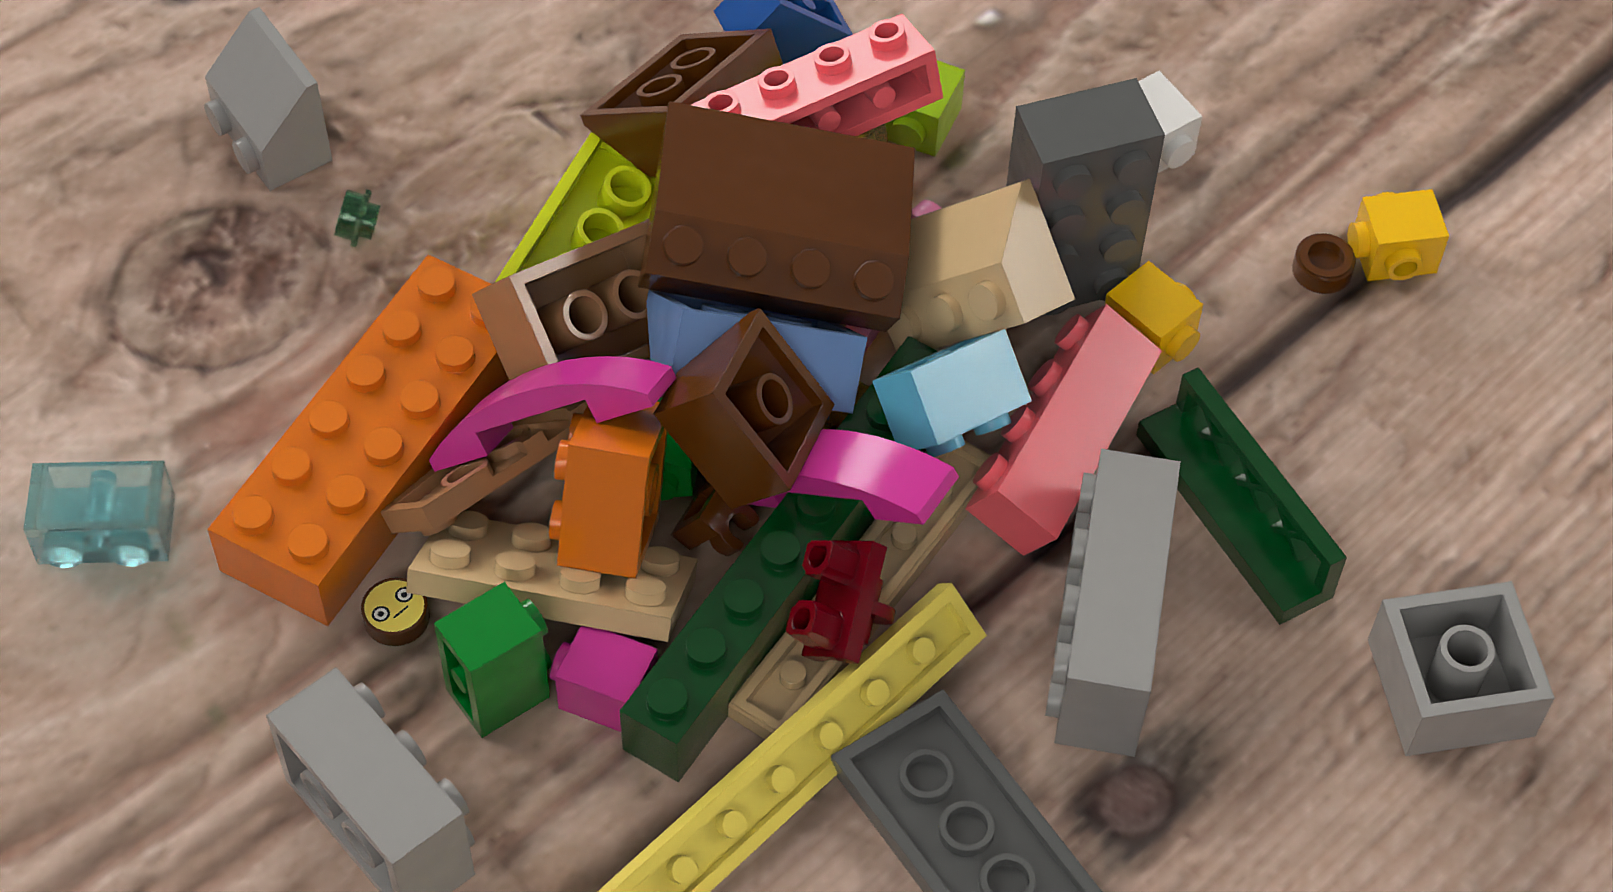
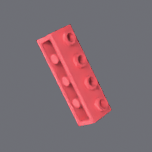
M899 14L893 18L878 21L871 27L835 43L825 44L816 51L784 65L769 68L760 75L726 90L711 93L705 99L691 105L858 136L942 99L943 93L935 49L903 14Z
M1107 304L1084 318L1080 314H1076L1062 327L1054 341L1060 348L1053 359L1048 360L1038 369L1028 384V389L1033 392L1031 395L1032 401L1018 408L1010 416L1012 422L1001 430V435L1006 440L999 452L987 458L973 478V483L978 487L965 509L1023 556L1059 537L1079 501L1083 473L1094 474L1098 467L1101 449H1108L1162 352L1160 348Z

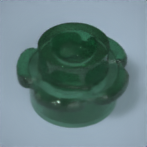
M347 189L341 206L334 236L351 240V247L357 246L359 237L371 240L375 230L381 205L370 202L372 192L369 189H366L365 194Z

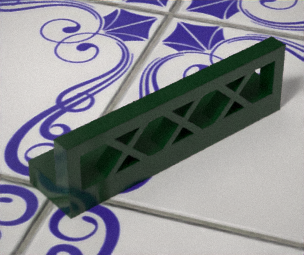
M1199 367L1182 374L1176 404L1140 420L1136 436L1152 457L1180 461L1177 490L1279 625L1332 599L1347 556Z

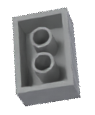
M335 667L266 715L286 781L379 892H452L475 875L470 847L475 844V840L465 824L464 816L469 813V808L464 798L448 779L443 778L437 783L423 767L427 764L425 756L414 739L406 731L401 730L394 734L382 720L385 716L384 710L375 695L364 683L360 682L353 687Z

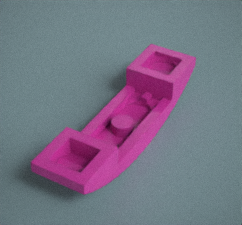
M584 357L539 367L506 382L478 403L440 443L429 459V462L435 472L488 456L513 429L511 422L586 400L596 423L652 407L677 377L669 365L631 357Z
M822 429L791 490L747 505L776 508L788 492L863 500L874 519L924 525L959 478V475L954 467L898 442L859 432Z

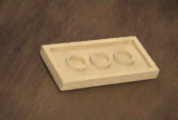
M462 511L457 515V520L451 526L428 537L408 568L406 593L467 604L505 582L520 602L527 598L530 599L544 619L668 642L695 583L698 559L681 556L677 551L668 547H648L636 579L557 566L559 540L549 539V528L539 523L514 525L488 520L485 515L478 512Z

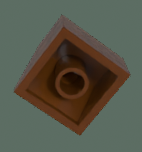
M759 308L748 313L681 368L676 374L677 378L669 386L653 414L729 508L734 509L791 490L835 404Z

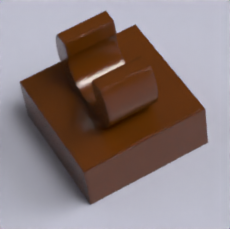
M707 482L699 488L670 535L689 550L709 540L711 546L718 553L730 556L741 550L744 543L732 535L729 529V521L734 522L740 529L745 531L757 524L759 516L749 505L730 509L711 484Z

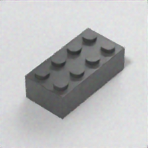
M1137 78L1016 106L1006 186L1027 179L1031 180L1075 300L1044 315H1056L1070 307L1098 300L1105 301L1106 294L1140 267L1165 133Z

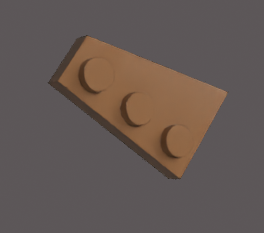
M586 400L511 422L513 429L488 456L435 472L432 468L381 511L391 533L421 531L422 535L429 536L451 526L457 520L459 513L556 451L561 439L568 440L572 416L574 413H584L587 406Z

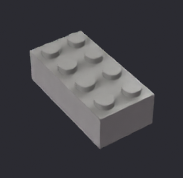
M1101 449L1097 473H1083L1072 534L1070 562L1064 587L1062 615L1055 646L1054 668L1045 716L1058 718L1054 742L1056 744L1135 757L1151 694L1180 461Z

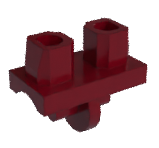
M812 540L807 544L802 567L806 575L820 580L815 601L798 600L796 605L791 608L786 627L788 635L804 644L801 656L819 662L835 660L859 664L863 645H868L873 624H893L896 610L887 604L879 602L884 582L880 579L887 546L875 541Z

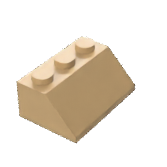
M1030 179L911 219L909 261L900 319L887 331L896 351L908 336L935 349L1025 324L1075 300Z

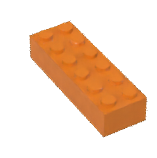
M429 254L425 257L207 529L221 572L329 626L398 535V533H391L381 511L432 469L429 459L440 443L478 403L509 381L472 296L473 293L491 285V283Z

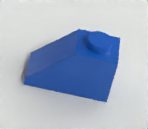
M723 0L714 10L724 31L771 28L783 64L814 52L825 44L835 43L853 35L834 0Z

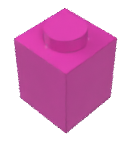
M581 626L572 644L563 642L552 662L550 679L554 680L556 684L558 709L621 732L619 711L657 663V648L607 630Z

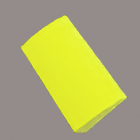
M591 132L495 283L522 270L648 220L656 177H648Z

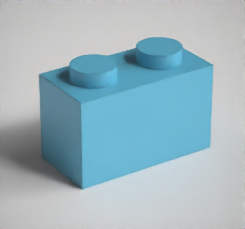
M1006 329L960 341L872 381L894 441L917 450L925 448L927 454L933 457L964 446L965 441L962 434L973 429L975 435H982L1010 424L1012 421L1008 412L1032 401Z

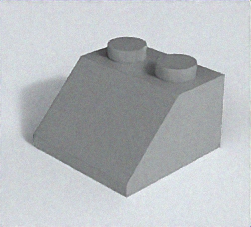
M258 7L249 11L205 76L211 101L205 103L204 108L217 134L222 136L228 133L233 140L232 147L244 171L247 174L256 171L269 191L333 160L317 81L261 8Z

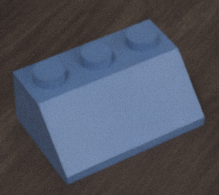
M649 290L646 304L650 361L671 366L676 375L681 368L743 317L757 309ZM762 310L835 405L832 411L853 413L867 337L838 323Z

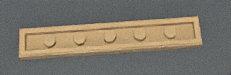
M965 441L964 446L936 456L935 458L954 467L959 478L925 524L876 519L859 540L875 541L888 547L880 579L884 582L879 602L894 608L969 513L965 508L978 487L973 483V478L980 466L991 455ZM873 624L870 638L880 625ZM785 632L728 704V717L763 739H767L849 663L835 660L819 662L803 657L801 653L804 644Z

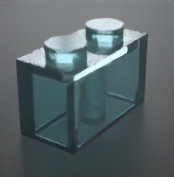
M165 461L33 463L23 530L37 564L71 568L80 563L115 562L123 566H139L146 562L169 561L175 493Z

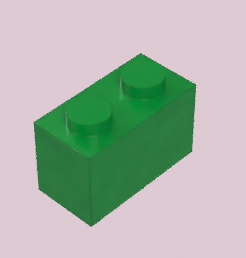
M505 582L434 622L446 690L481 738L550 697L547 670L551 668L552 662L543 644V636L548 634L547 625L535 604L528 598L520 602Z

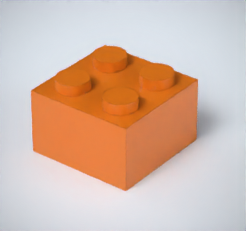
M656 402L652 407L596 423L588 404L583 414H573L568 440L561 439L554 468V478L565 481L562 500H555L549 523V539L559 540L557 566L636 579L659 519L668 432L653 414L660 402Z

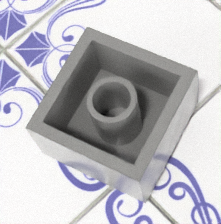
M1512 581L1382 600L1368 637V643L1405 756L1536 736L1555 697Z

